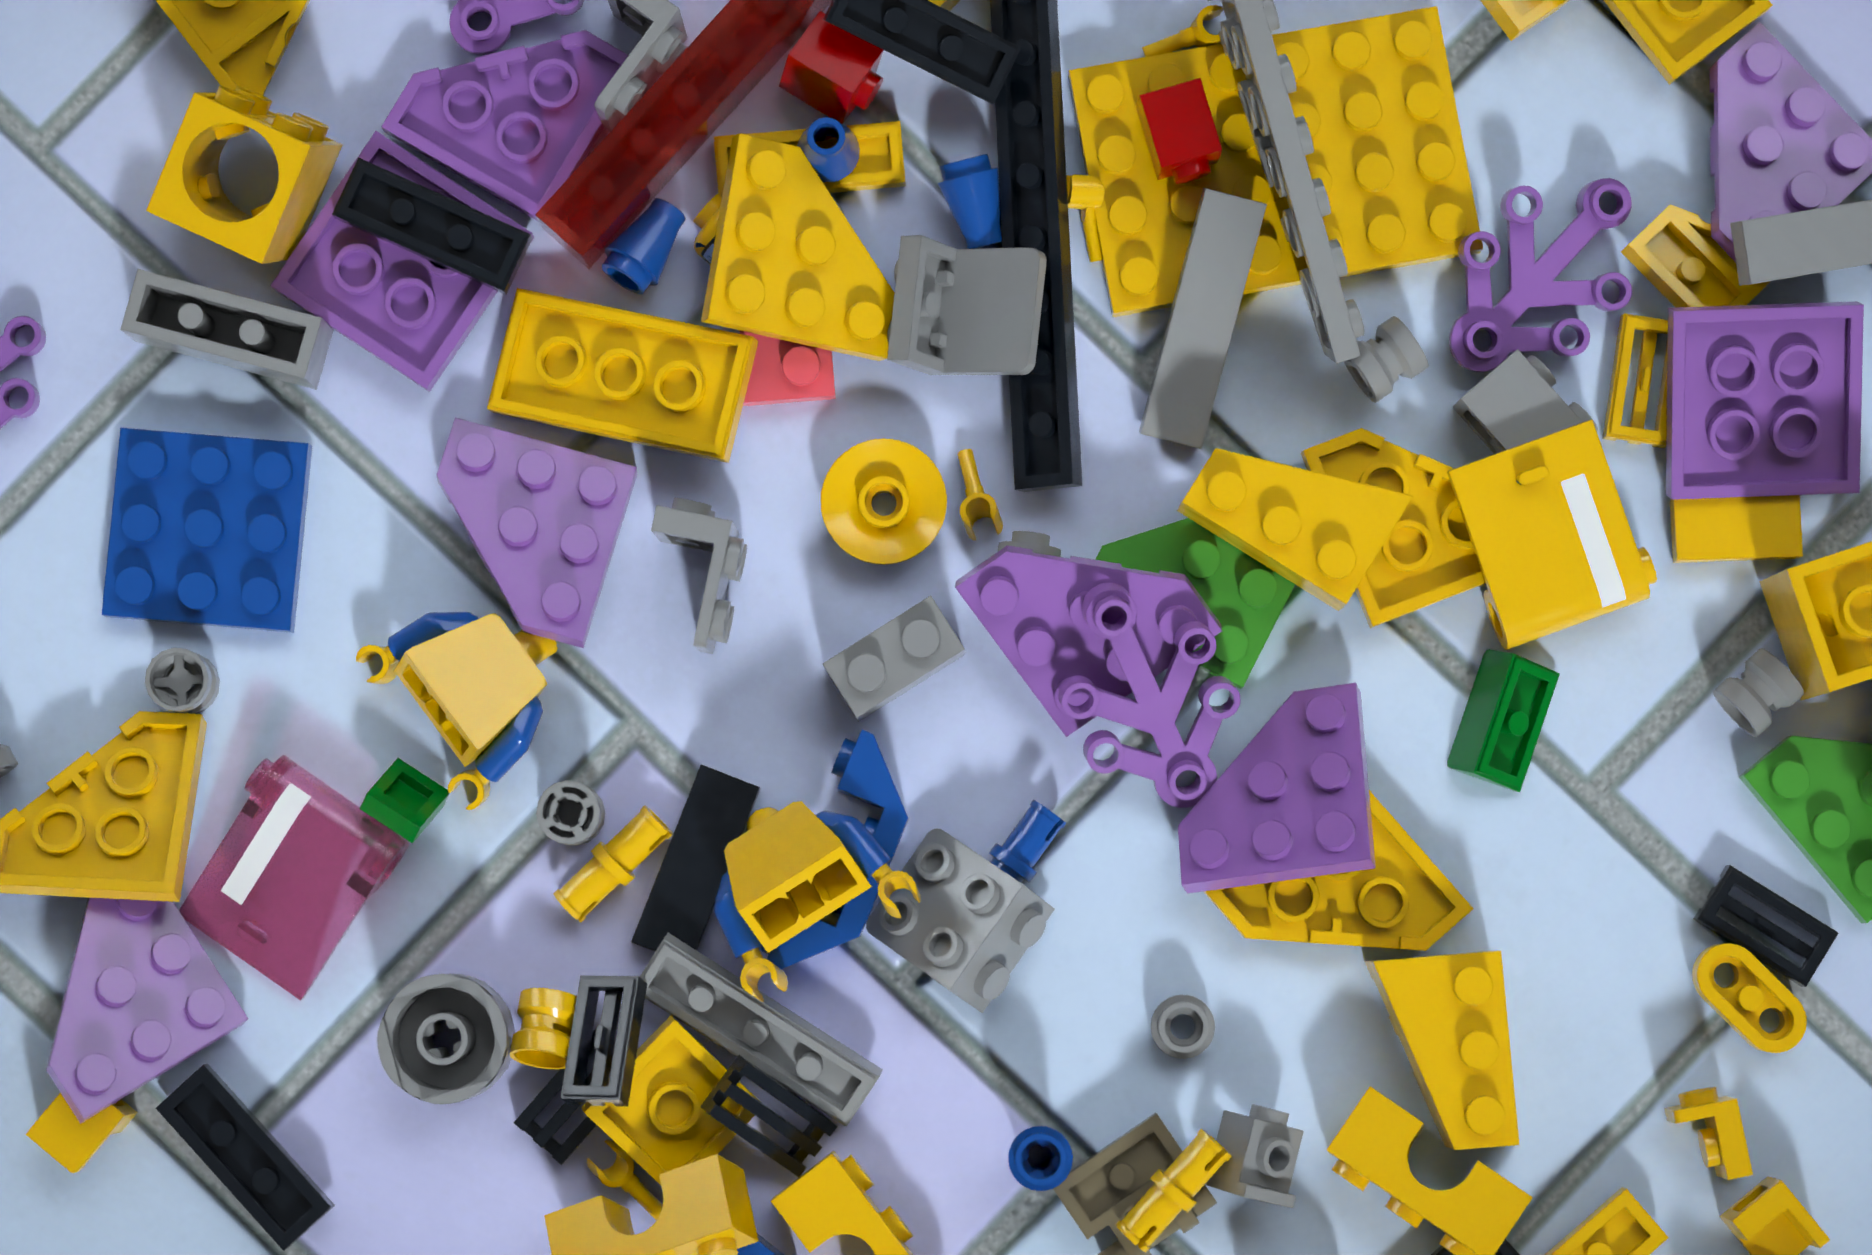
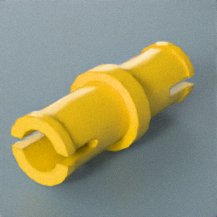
M644 805L640 812L607 844L600 841L591 850L594 857L561 889H557L553 895L568 913L582 923L586 916L620 883L627 886L635 878L632 871L666 838L669 839L673 835L672 831L650 808Z
M1202 1128L1165 1172L1159 1168L1150 1178L1154 1182L1151 1188L1127 1215L1116 1223V1227L1132 1243L1138 1244V1247L1145 1253L1182 1209L1189 1212L1197 1202L1193 1197L1222 1164L1232 1157L1218 1141Z

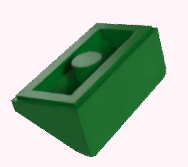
M1491 649L1486 650L1461 719L1447 766L1463 774L1520 792L1560 673L1514 653Z

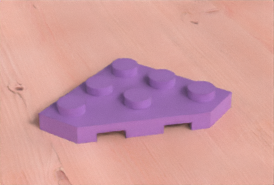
M1760 22L1709 68L1710 93H1714V125L1710 128V176L1715 177V209L1711 212V237L1736 262L1730 223L1839 205L1872 174V139Z
M587 30L563 35L560 40L525 48L523 45L476 57L475 61L442 70H439L437 67L413 73L381 127L385 133L541 224L546 225L604 129L594 104L600 93L629 55Z
M455 417L436 474L441 489L457 512L470 540L508 602L510 610L521 630L529 634L584 648L635 484L637 467Z
M1007 545L959 578L955 583V588L1067 737L1097 716L1091 715L1085 719H1075L1065 713L1058 699V691L1066 679L1072 676H1084L1091 680L1097 688L1124 697L1132 693L1109 639L1101 638L1093 633L1083 617L1082 604L1086 594L1093 587L1102 583H1115L1128 591L1137 607V619L1132 629L1152 674L1156 677L1169 667L1176 650L1174 645L1175 633L1183 624L1197 621L1205 624L1213 636L1222 632L1221 623L1185 574L1159 570V573L1130 569L1122 567V564L1076 556H1070L1069 559L1033 553V549ZM1119 606L1107 608L1102 614V622L1106 624L1116 623L1121 618L1123 609ZM1202 634L1190 636L1185 643V650L1192 652L1205 643V636ZM1086 689L1073 691L1068 698V703L1073 706L1084 704L1089 698V691Z
M1356 682L1294 691L1178 825L1181 885L1187 894L1376 868L1361 692Z
M87 898L77 948L72 960L61 1005L62 1010L55 1039L51 1046L46 1071L80 1124L242 1026L248 1020L245 1012L174 902Z

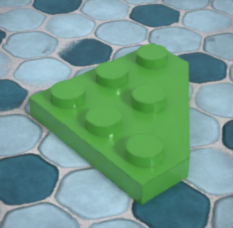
M1189 518L1102 545L1095 559L1119 563L1124 568L1159 573V570L1185 574L1222 625V632L1214 636L1216 640L1214 655L1207 662L1199 664L1198 667L1214 676L1228 678L1234 686L1240 689L1244 687L1295 586L1294 583ZM1201 645L1200 647H1198L1197 649H1195V650L1192 651V652L1198 651L1199 649H1201V648L1203 647V645Z
M1800 736L1786 737L1741 774L1739 778L1859 922L1868 923L1872 920V744Z

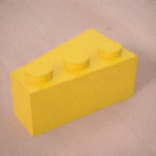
M1215 448L1177 511L1339 611L1348 603L1414 496Z
M1480 951L1364 961L1372 980L1375 981L1388 1011V1017L1414 1071V1077L1445 1147L1453 1150L1519 1145L1501 951Z

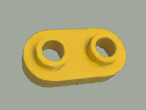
M1722 943L1712 945L1699 954L1692 970V980L1697 993L1750 1046L1763 1052L1781 1053L1792 1049L1800 1042L1807 1026V1017L1803 1005L1750 951L1737 944ZM1721 963L1728 964L1734 972L1732 983L1724 988L1720 987L1714 980V970ZM1768 1008L1775 1010L1779 1016L1778 1027L1770 1033L1764 1031L1759 1022L1761 1013Z

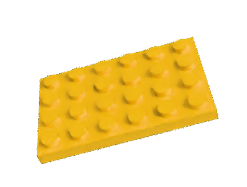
M1437 6L1272 35L1277 55L1286 54L1294 72L1297 91L1288 95L1294 117H1304L1312 137L1314 153L1305 156L1311 178L1320 177L1328 195L1331 214L1322 218L1328 239H1337L1342 248L1348 270V275L1343 277L1459 257L1458 249L1461 241L1469 234L1480 232ZM1222 44L1069 70L1068 78L1086 175L1098 178L1103 183L1105 190L1102 206L1095 207L1094 210L1112 318L1172 307L1203 187L1267 204L1243 295L1301 285L1299 271L1308 268L1305 256L1299 258L1295 256L1290 242L1286 240L1280 219L1283 217V210L1288 209L1289 206L1286 197L1280 198L1275 187H1269L1238 93L1237 83L1247 79L1242 68L1237 70L1233 68L1228 55H1225ZM1201 78L1222 147L1219 161L1216 164L1210 165L1211 173L1194 181L1176 184L1173 176L1157 180L1136 110L1139 95ZM1476 239L1473 241L1470 247L1471 255L1478 254L1483 250L1482 240Z

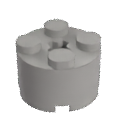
M462 974L429 975L403 987L387 1007L378 1029V1052L382 1066L389 1078L405 1092L433 1104H451L485 1092L500 1079L508 1069L511 1061L510 1049L515 1028L506 1003L486 982ZM443 1020L446 1021L449 1029L458 1028L461 1033V1041L453 1045L454 1055L450 1056L446 1047L436 1048L433 1043V1036L442 1032L441 1021Z

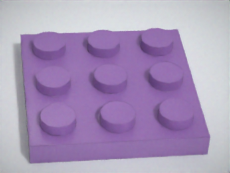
M377 131L374 132L358 156L365 161L527 232L534 239L532 232ZM356 159L270 286L311 315L323 318L331 328L430 392L498 291L335 219L332 215L333 210L356 164Z
M1854 301L1668 308L1666 495L1670 499L1860 493L1864 305Z

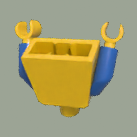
M429 612L388 638V646L367 645L362 647L357 652L356 662L365 663L379 654L382 657L383 667L377 675L368 678L367 682L386 684L391 682L397 675L464 767L475 760V770L471 769L461 772L452 778L448 784L449 794L460 785L462 780H470L476 785L478 790L477 798L466 807V810H472L484 803L490 793L489 782H498L528 751L543 714L542 705L538 697L547 686L544 675L536 665L557 652L558 647L555 640L529 634L522 630L513 635L501 617L495 613L478 618L471 612Z
M802 801L792 802L780 811L770 807L755 811L747 821V832L728 843L724 849L728 871L721 878L714 902V913L735 958L742 957L745 962L740 975L741 986L747 993L764 1002L763 996L758 990V981L762 975L770 972L774 984L783 992L787 990L788 980L782 969L763 958L760 952L761 947H764L767 953L818 922L871 888L868 881L871 877L877 881L879 898L886 912L892 917H902L896 905L890 900L891 894L897 889H908L912 892L918 903H920L921 898L912 876L904 871H892L888 866L892 859L857 818L829 811H822L815 815Z

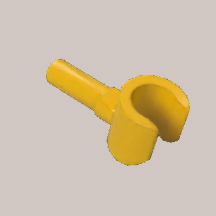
M1209 5L1203 8L1190 27L1179 31L1175 35L1142 47L1145 57L1170 53L1193 45L1199 48L1222 44L1219 34L1213 35L1205 30L1203 21H1209L1219 16L1223 8L1218 5Z
M1066 175L1068 208L1081 209V222L1083 223L1089 262L1103 260L1094 208L1102 206L1105 192L1104 185L1095 176Z
M961 450L957 455L966 487V498L960 505V516L969 538L976 541L973 531L974 523L978 519L989 517L992 518L998 535L1003 529V522L996 502L989 494H985L984 488L980 483L973 450Z
M605 1140L604 1142L616 1153L614 1164L603 1170L599 1169L587 1158L588 1168L604 1185L613 1188L621 1187L626 1193L628 1192L657 1220L663 1204L633 1173L634 1161L613 1140Z

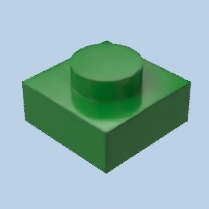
M397 758L367 792L360 810L413 844L443 808L449 793L446 788L400 758Z

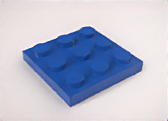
M120 428L102 615L111 618L294 633L312 446L309 443Z

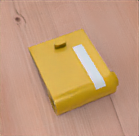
M1587 420L1447 471L1488 590L1484 591L1487 613L1494 632L1505 650L1650 598L1649 585L1657 582L1656 571L1648 551L1644 547L1637 549L1593 420Z

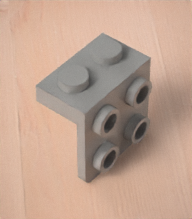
M608 0L613 16L643 36L600 93L594 104L604 129L613 135L623 125L628 128L636 125L650 105L651 97L647 95V92L660 75L669 78L678 69L688 52V47L684 45V42L687 40V34L680 10L668 0Z
M922 235L901 236L899 259L894 269L896 285L892 320L887 331L889 344L887 360L929 375L1029 374L1034 369L1036 363L1047 262L1045 254L1035 248L955 249Z
M674 498L672 508L656 505L651 531L660 542L712 552L694 637V646L700 652L713 654L716 641L727 643L734 606H731L730 601H725L729 579L739 582L741 580L747 544H744V539L738 538L739 531L733 521L716 518L715 512L711 511V505Z
M933 829L928 832L902 869V871L912 876L920 893V903L917 902L912 892L908 889H897L891 894L890 900L896 905L902 917L895 918L889 915L880 901L867 919L866 929L873 937L983 1013L991 1000L997 998L1004 991L1011 971L1027 948L1034 945L1040 939L1045 930L1046 921L1055 908L1025 885L942 829Z

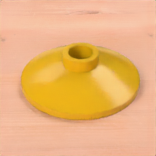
M873 439L851 447L833 463L823 482L821 512L829 534L846 553L867 563L889 565L904 562L917 556L934 541L946 515V488L938 468L924 452L900 440ZM888 493L895 498L896 508L891 514L883 516L873 510L872 501L878 494Z

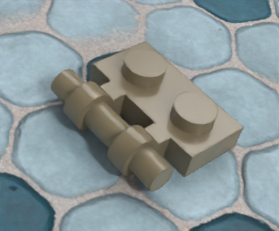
M1154 1113L1072 1169L1068 1177L1059 1186L1053 1188V1190L1087 1240L1108 1225L1112 1229L1118 1240L1098 1253V1255H1152L1149 1250L1145 1253L1138 1247V1244L1132 1243L1116 1227V1223L1125 1217V1213L1130 1211L1151 1188L1154 1182L1150 1178L1159 1168L1165 1172L1183 1151L1158 1114ZM1205 1185L1193 1197L1197 1202L1189 1212L1182 1209L1150 1245L1151 1248L1179 1229L1185 1234L1200 1223L1196 1217L1217 1204Z

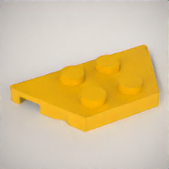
M156 0V2L221 86L234 91L239 86L264 95L310 0Z

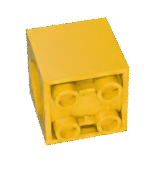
M219 86L216 93L194 92L146 211L260 264L288 260L308 230L343 144L326 137L329 127L313 118L296 112L291 117L269 111L272 101L249 89L237 86L234 91ZM249 127L261 134L270 144L276 156L279 170L278 184L270 203L251 210L252 216L238 209L228 199L221 186L218 169L220 155L228 139L250 132Z
M1872 541L1786 569L1759 581L1789 669L1804 690V695L1800 698L1801 701L1872 679Z

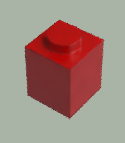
M819 11L788 54L779 87L826 116L843 124L855 106L863 110L867 109L880 89L884 78L876 72L884 50L824 21L825 13Z
M1201 78L1139 95L1136 110L1157 180L1173 176L1175 183L1180 184L1209 175L1211 173L1210 165L1218 163L1222 147Z

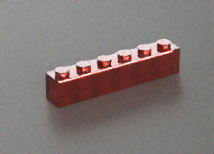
M730 0L535 214L541 227L586 268L590 269L605 253V249L625 231L802 36L818 12H823L831 4L832 0Z

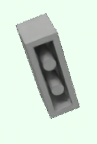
M141 269L137 270L120 329L139 343L315 390L318 387L333 334V329L321 317Z

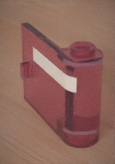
M282 755L274 763L267 758L264 759L249 777L244 787L251 794L179 911L190 924L301 1001L314 984L367 899L384 884L405 854L409 841L360 810L359 806L296 762Z

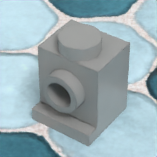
M1252 1104L1249 1116L1224 1110L1216 1141L1232 1157L1222 1164L1205 1185L1245 1198L1293 1208L1296 1196L1289 1194V1189L1304 1131L1287 1126L1289 1113Z

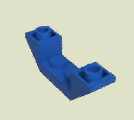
M861 730L857 742L845 738L831 773L842 777L837 788L838 791L884 809L880 820L868 816L864 826L889 857L893 859L909 819L874 734ZM873 877L868 879L871 888L833 911L840 914L836 926L819 920L769 953H767L764 947H761L760 951L769 954L767 960L780 969H784L861 937L878 895L877 881Z

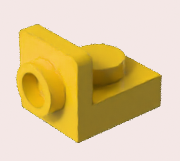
M1708 1087L1679 1093L1680 1105L1664 1108L1666 1120L1675 1124L1704 1118L1706 1128L1698 1130L1699 1148L1706 1168L1715 1167L1716 1176L1730 1180L1753 1175L1737 1098L1728 1096L1718 1097L1716 1087Z

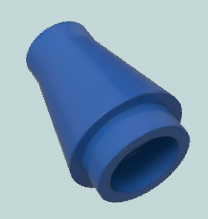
M829 117L819 118L803 132L797 145L801 148L822 182H835L847 177L854 170L859 159V143L854 133L844 124ZM826 136L837 138V144L829 149L819 147L816 141H823Z
M988 154L939 166L943 182L937 184L964 236L967 249L1001 242L998 167L991 168Z
M655 198L649 208L605 249L607 258L601 266L603 271L618 285L635 294L642 295L649 285L656 286L678 231L686 220L684 214L671 203Z
M1034 1126L1022 1131L1014 1139L1009 1150L1008 1162L1012 1175L1022 1186L1034 1191H1047L1059 1186L1068 1177L1072 1168L1073 1154L1069 1142L1059 1131L1047 1126ZM1038 1144L1042 1147L1047 1146L1051 1150V1159L1043 1167H1034L1027 1161L1029 1157L1028 1151L1031 1147Z

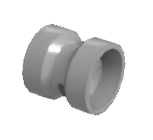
M1395 316L1377 327L1376 340L1370 339L1367 342L1357 340L1361 356L1344 361L1357 385L1374 403L1393 391L1394 383L1399 380L1398 375L1412 379L1429 367L1419 343L1405 324Z
M171 648L160 652L151 660L146 669L145 685L148 695L162 708L175 713L196 714L203 712L213 704L219 693L220 679L217 669L209 659L188 649Z
M1763 648L1759 649L1745 662V671L1741 674L1742 680L1739 678H1727L1713 691L1717 702L1731 719L1754 737H1758L1772 724L1770 710L1777 711L1780 707L1789 708L1804 695L1802 686L1790 670L1778 658Z
M565 780L551 785L543 792L537 804L536 816L539 827L547 837L564 845L578 846L590 842L599 834L604 825L605 808L602 799L595 790L580 782Z

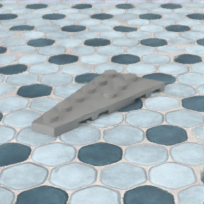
M1221 0L1227 20L1220 22L1221 31L1218 34L1225 55H1228L1235 70L1242 68L1247 79L1237 83L1238 93L1269 187H1275L1280 198L1286 197L1289 206L1288 209L1283 210V217L1280 219L1286 240L1290 242L1297 258L1305 256L1308 268L1299 271L1300 282L1323 352L1336 364L1359 357L1361 355L1356 338L1364 336V326L1354 299L1345 301L1339 277L1348 275L1346 260L1337 239H1328L1322 218L1331 214L1328 195L1320 177L1311 178L1305 155L1314 153L1312 137L1304 117L1295 118L1288 94L1297 91L1294 72L1287 55L1278 56L1271 31L1279 29V19L1273 0Z

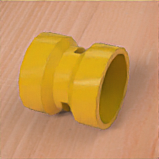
M529 988L521 991L517 1014L522 1019L521 1029L513 1034L510 1057L519 1063L536 1068L565 1069L577 996L549 988Z

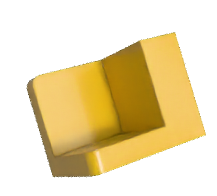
M59 1093L25 1135L68 1171L76 1173L83 1169L111 1134L122 1132L138 1112L121 1099L80 1124L62 1094Z
M1769 1176L1719 1216L1750 1255H1798L1809 1245L1821 1248L1830 1241L1829 1237L1784 1182Z

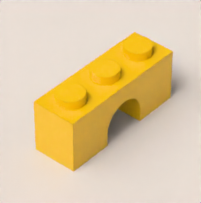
M1370 1086L1327 1149L1328 1153L1338 1159L1331 1170L1361 1191H1364L1369 1182H1372L1388 1193L1391 1198L1385 1207L1416 1229L1422 1220L1425 1219L1443 1231L1445 1235L1439 1242V1245L1452 1254L1495 1255L1533 1197L1479 1160L1466 1179L1454 1188L1434 1190L1419 1183L1409 1168V1152L1412 1144L1424 1128V1123Z
M832 1151L771 1200L772 1204L809 1252H812L833 1236L849 1234L864 1240L872 1248L875 1255H913L905 1245V1242L913 1237L912 1233L891 1206L880 1212L866 1193L867 1190L874 1186V1183L852 1155H849L842 1161L835 1151Z
M715 1154L659 1174L663 1192L661 1213L649 1229L636 1235L633 1231L629 1209L602 1195L546 1214L544 1217L551 1255H738V1248L759 1242L744 1170L722 1156Z

